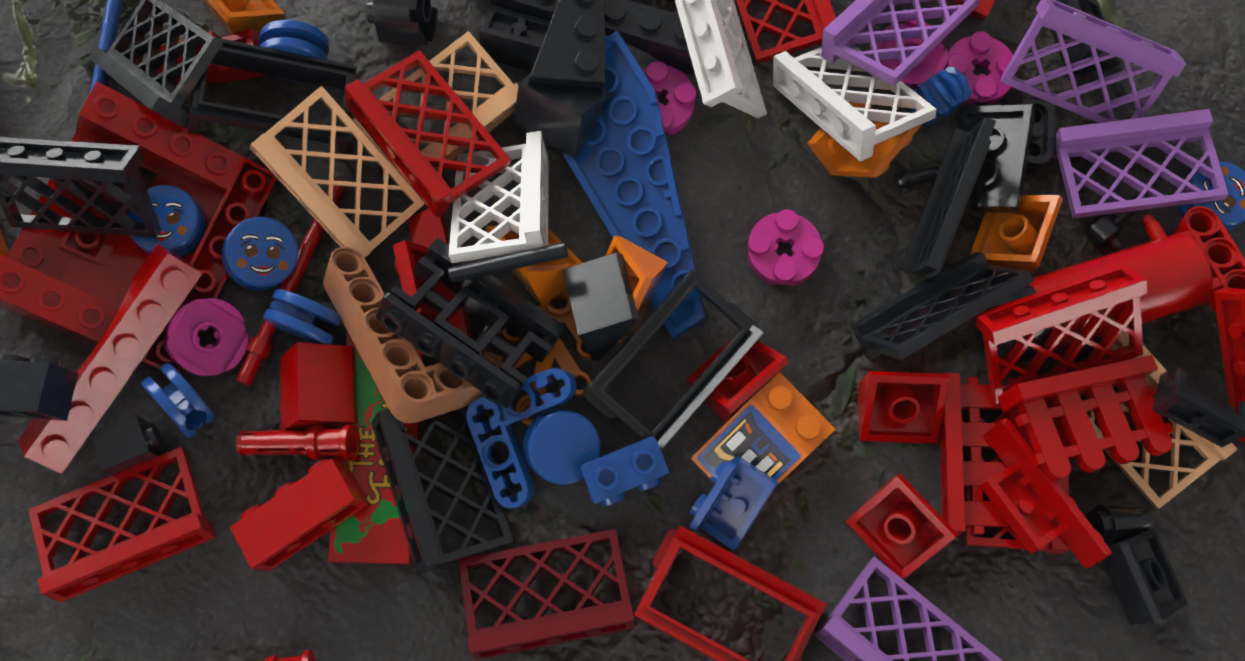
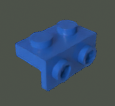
M652 436L582 464L580 467L591 501L594 504L601 502L603 507L624 499L623 492L637 486L639 491H644L662 483L660 477L670 473L657 440Z
M740 456L735 457L728 463L723 460L718 465L710 479L714 483L713 488L708 496L702 494L698 498L690 512L694 516L689 526L691 530L697 532L703 529L733 551L739 548L779 483Z

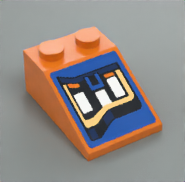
M779 372L691 457V460L711 479L714 471L723 460L728 463L735 457L740 456L780 483L836 429Z

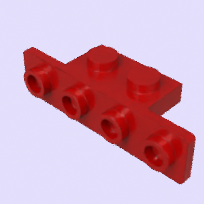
M426 209L408 218L412 242L404 240L393 245L396 258L395 269L400 277L402 290L411 297L425 283L414 275V271L421 257L426 256L429 246L437 238L448 245L450 244L444 214L436 218L430 209ZM442 283L435 290V292L450 302L457 295ZM425 303L417 310L419 314L432 323L439 315L438 312ZM461 307L448 323L473 339L467 312Z
M1009 418L1002 419L984 434L985 439L1007 468L988 479L980 487L1030 554H1033L1058 536L1063 539L1084 568H1089L1112 554L1102 535L1093 528L1077 507L1074 499L1065 492L1058 481L1048 479L1044 475L1041 466H1033L1030 457L1035 455V452L1025 440L1022 432L1013 425Z

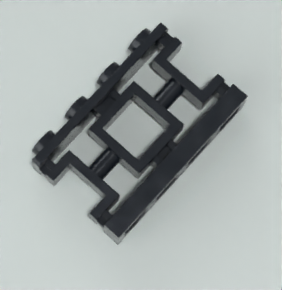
M437 238L429 246L426 256H422L418 261L414 271V275L425 283L412 297L397 286H394L390 293H386L382 298L376 318L382 322L386 329L393 333H398L414 344L419 352L434 358L447 367L456 378L465 380L480 390L489 401L508 408L528 379L513 367L525 352L542 363L556 346L566 326L492 275L452 283L449 277V268L472 263V261L451 263L449 245ZM441 283L457 294L451 302L435 292ZM423 303L439 313L433 323L417 312ZM461 307L490 327L479 343L448 323ZM504 328L522 339L517 347H514L499 336ZM488 348L506 360L500 369L482 358Z

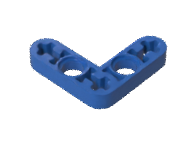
M547 369L528 377L521 389L526 391L531 399L530 406L525 412L521 413L515 410L512 403L508 408H504L498 403L489 401L484 396L472 402L467 409L468 426L494 496L503 507L512 509L524 506L531 500L534 493L533 481L512 425L560 406L572 399L576 392V380L565 369ZM553 376L556 380H564L565 386L560 389L561 396L557 393H547L540 396L537 389L551 386L553 384ZM483 406L485 409H492L494 411V416L489 418L490 425L488 422H481L479 420V416L484 413ZM491 428L492 430L501 429L502 435L485 438L486 433H492ZM498 441L505 443L509 448V458L503 464L495 462L491 455L492 447ZM515 466L516 472L509 473V476H499L498 471ZM510 479L513 484L520 483L522 491L517 493V498L515 495L508 496L506 489L511 487Z

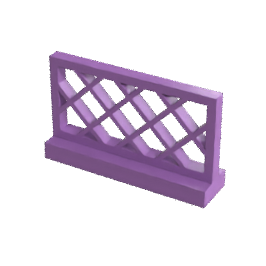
M855 0L823 29L821 57L831 63H834L840 57L895 86L980 4L981 0H961L965 2L963 5L947 6L945 0H938L939 7L921 9L919 2L935 0ZM912 3L914 8L913 10L895 11L894 6ZM943 18L944 23L936 26H925L924 19ZM917 20L918 27L899 29L898 22ZM891 23L892 30L873 32L872 27L875 24ZM921 38L922 40L920 46L904 47L902 42L904 39ZM894 40L896 42L897 48L877 50L876 42ZM869 43L871 50L857 52L850 47L853 44ZM900 59L901 64L895 70H892L882 65L880 60Z
M1040 0L1036 7L1038 13L1000 80L1001 83L1098 123L1119 121L1115 119L1112 108L1134 101L1136 111L1131 119L1145 117L1172 75L1178 77L1186 62L1177 51L1059 1ZM1042 26L1056 31L1059 43L1037 50L1034 40ZM1062 34L1071 38L1064 40ZM1082 42L1090 46L1092 57L1070 64L1066 48ZM1031 47L1032 53L1026 54ZM1096 48L1104 52L1097 54ZM1061 50L1066 66L1044 74L1040 58ZM1115 56L1121 58L1125 70L1104 78L1100 62ZM1035 60L1039 76L1025 81L1014 77L1021 64ZM1130 63H1133L1138 66L1131 68ZM1094 64L1099 80L1077 87L1073 71ZM1149 70L1159 74L1151 87L1139 91L1136 90L1133 79L1134 75ZM1065 74L1069 75L1072 86L1071 90L1059 94L1049 91L1048 80ZM1128 78L1131 93L1110 100L1106 85ZM1042 83L1043 88H1040L1035 85ZM1101 87L1105 103L1090 108L1082 105L1080 94ZM1075 97L1076 102L1069 100V98ZM1107 110L1108 115H1105V114H1103V113H1101V112Z
M1210 109L1059 128L1055 135L1053 159L1058 158L1072 218L1225 200L1229 194L1209 130L1213 123ZM1199 141L1203 152L1201 159L1198 161L1181 151L1179 148L1183 143ZM1157 147L1169 156L1160 166L1142 155L1143 151L1146 148ZM1120 152L1130 158L1131 161L1124 170H1121L1104 159L1108 153ZM1081 156L1094 165L1084 175L1071 167L1069 158ZM1172 158L1192 168V171L1185 180L1165 169ZM1135 162L1155 173L1147 185L1127 173ZM1098 167L1117 178L1109 190L1090 179ZM1197 171L1211 179L1213 190L1202 191L1189 183V181ZM1160 176L1178 187V190L1173 195L1164 196L1151 188V186ZM1122 181L1141 193L1134 200H1125L1113 193V191ZM1083 186L1103 197L1098 204L1081 206L1078 192Z
M875 556L869 560L828 618L820 624L813 634L844 661H909V659L919 658L937 661V657L955 655L956 661H965L964 654H976L984 661H1003ZM873 571L886 581L889 596L870 597L867 580ZM896 590H898L903 595H897ZM861 591L862 598L854 599L857 593ZM911 601L919 609L921 623L902 624L898 602ZM890 602L894 625L875 626L871 604ZM863 604L867 627L853 628L841 618V615L848 606ZM929 616H930L933 620H935V621H934V622H930V621H929ZM943 627L951 634L954 650L935 651L931 628ZM922 629L926 652L908 654L904 630ZM895 631L899 654L886 655L878 647L877 632ZM868 633L869 640L862 634ZM962 643L968 648L963 649Z

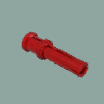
M354 424L333 429H326L323 425H313L308 430L303 431L241 430L236 438V448L241 456L308 455L313 460H323L326 456H342L345 460H355L360 449V435L357 426Z

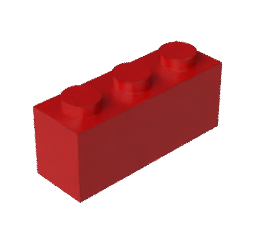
M332 458L315 463L309 468L308 475L297 482H290L281 486L275 491V497L264 504L255 505L242 513V519L230 526L251 569L270 572L369 505L347 464Z

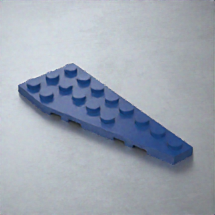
M615 31L605 38V84L603 89L610 91L611 96L578 158L575 159L563 152L562 154L612 238L615 235L621 236L668 262L650 299L652 305L656 308L688 271L693 269L696 274L697 271L657 93L619 32ZM693 289L666 319L664 325L672 338H678L707 320L702 295Z

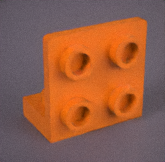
M848 102L856 108H865L866 105L864 103ZM871 121L876 125V129L889 124L887 122ZM921 125L874 145L873 156L861 162L822 128L816 132L807 144L830 175L876 178L889 169L890 162L901 149L911 143L913 135Z

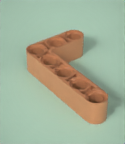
M340 247L331 253L323 278L324 288L337 313L341 316L344 326L390 412L396 419L404 423H416L470 406L472 402L484 396L480 390L467 381L452 375L448 368L441 363L425 367L413 344L398 333H393L386 329L382 322L376 318L381 300L385 294L364 256L359 251L350 247ZM490 352L483 354L482 358L500 369L502 361L496 355Z

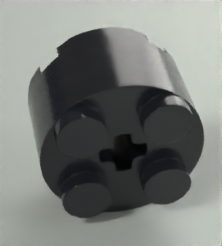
M373 0L367 3L366 16L368 23L375 24L380 43L428 45L427 42H432L435 36L438 6H431V0Z

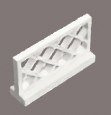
M675 0L703 104L713 107L724 102L756 118L766 115V108L734 0Z
M854 44L850 47L857 52L861 51ZM822 47L795 58L786 51L773 57V86L860 162L873 156L874 145L930 121L936 116V108L900 81L893 86L874 75L872 77L851 75L852 71H866L842 58H838L834 63L821 57ZM806 67H819L821 69L820 72L809 71ZM826 69L847 70L846 74L826 72ZM826 84L843 85L842 90L831 89ZM848 86L869 88V92L848 90ZM874 89L891 90L895 95L874 93ZM848 102L864 103L866 105L865 108H856ZM871 104L893 106L892 111L870 109ZM898 107L912 108L917 112H897ZM871 121L887 122L889 124L876 129V125Z
M541 131L527 133L526 144L502 147L511 160L522 159L511 168L506 167L499 173L502 175L493 182L486 180L478 185L482 190L474 197L464 194L453 201L449 244L451 263L503 256L548 245L549 158ZM489 151L473 152L472 164L489 166L496 161V158ZM469 153L458 154L457 161L467 163ZM456 170L455 187L465 181V171ZM512 180L520 183L510 192L503 189ZM493 195L501 198L491 207L483 204ZM511 205L519 208L509 217L501 214ZM474 210L481 213L471 223L464 220ZM492 220L499 223L490 233L482 230ZM510 230L519 234V239L499 240ZM472 236L480 239L473 246L461 247Z

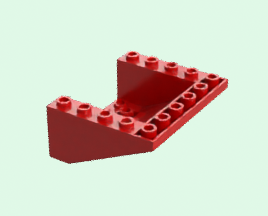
M96 81L78 113L76 132L71 141L84 142L87 140L91 143L140 146L144 157L140 166L158 174L152 187L171 185L181 188L199 204L206 217V230L195 251L183 257V259L197 268L202 275L180 306L196 299H217L228 277L222 263L223 243L237 224L246 219L258 217L277 178L270 170L198 133L197 135L190 134L189 128L175 124L150 108ZM49 179L47 185L57 190L55 182ZM60 193L80 207L85 203L68 194ZM40 195L38 201L45 205L48 199ZM54 203L50 205L49 208L60 216L73 218L71 214ZM92 206L86 209L87 212L99 220H110V218ZM32 211L30 215H37V214ZM22 228L7 257L0 254V307L96 346L118 312L134 275L149 254L138 246L130 235ZM165 326L140 363L160 371L159 368L168 362L180 373L181 368L173 362L170 354L164 348Z

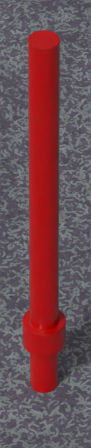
M333 186V202L336 205L346 188L344 186ZM313 219L298 250V261L293 273L283 281L280 287L282 290L296 292L325 230L315 219ZM264 320L257 336L251 337L245 350L248 355L235 381L250 387L262 360L268 359L274 347L271 342L278 328Z

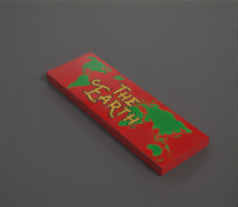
M347 331L346 346L355 348L357 424L354 425L357 426L359 431L360 449L355 460H345L342 456H337L336 460L348 465L369 505L330 531L328 562L411 565L410 549L371 425L378 411L389 408ZM413 344L415 350L417 351V353H418L420 359L422 360V362H423V364H424V356H425V355L422 354L421 352H419V351L417 350V348L415 347V345ZM420 421L416 423L403 422L405 432L419 440ZM410 445L413 454L416 448ZM418 456L415 460L416 467L418 463Z

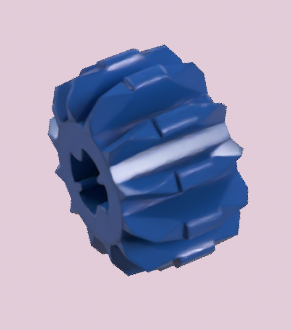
M947 67L944 70H940L913 90L936 108L935 118L922 125L929 126L939 122L971 97L973 91L969 86V81L957 68ZM910 108L911 113L917 112L915 109Z

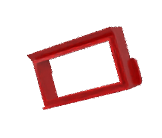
M679 526L678 530L671 529L667 532L653 559V566L657 570L633 615L635 618L714 661H749L650 607L675 556L681 548L806 615L784 660L801 661L803 651L828 604L682 526Z

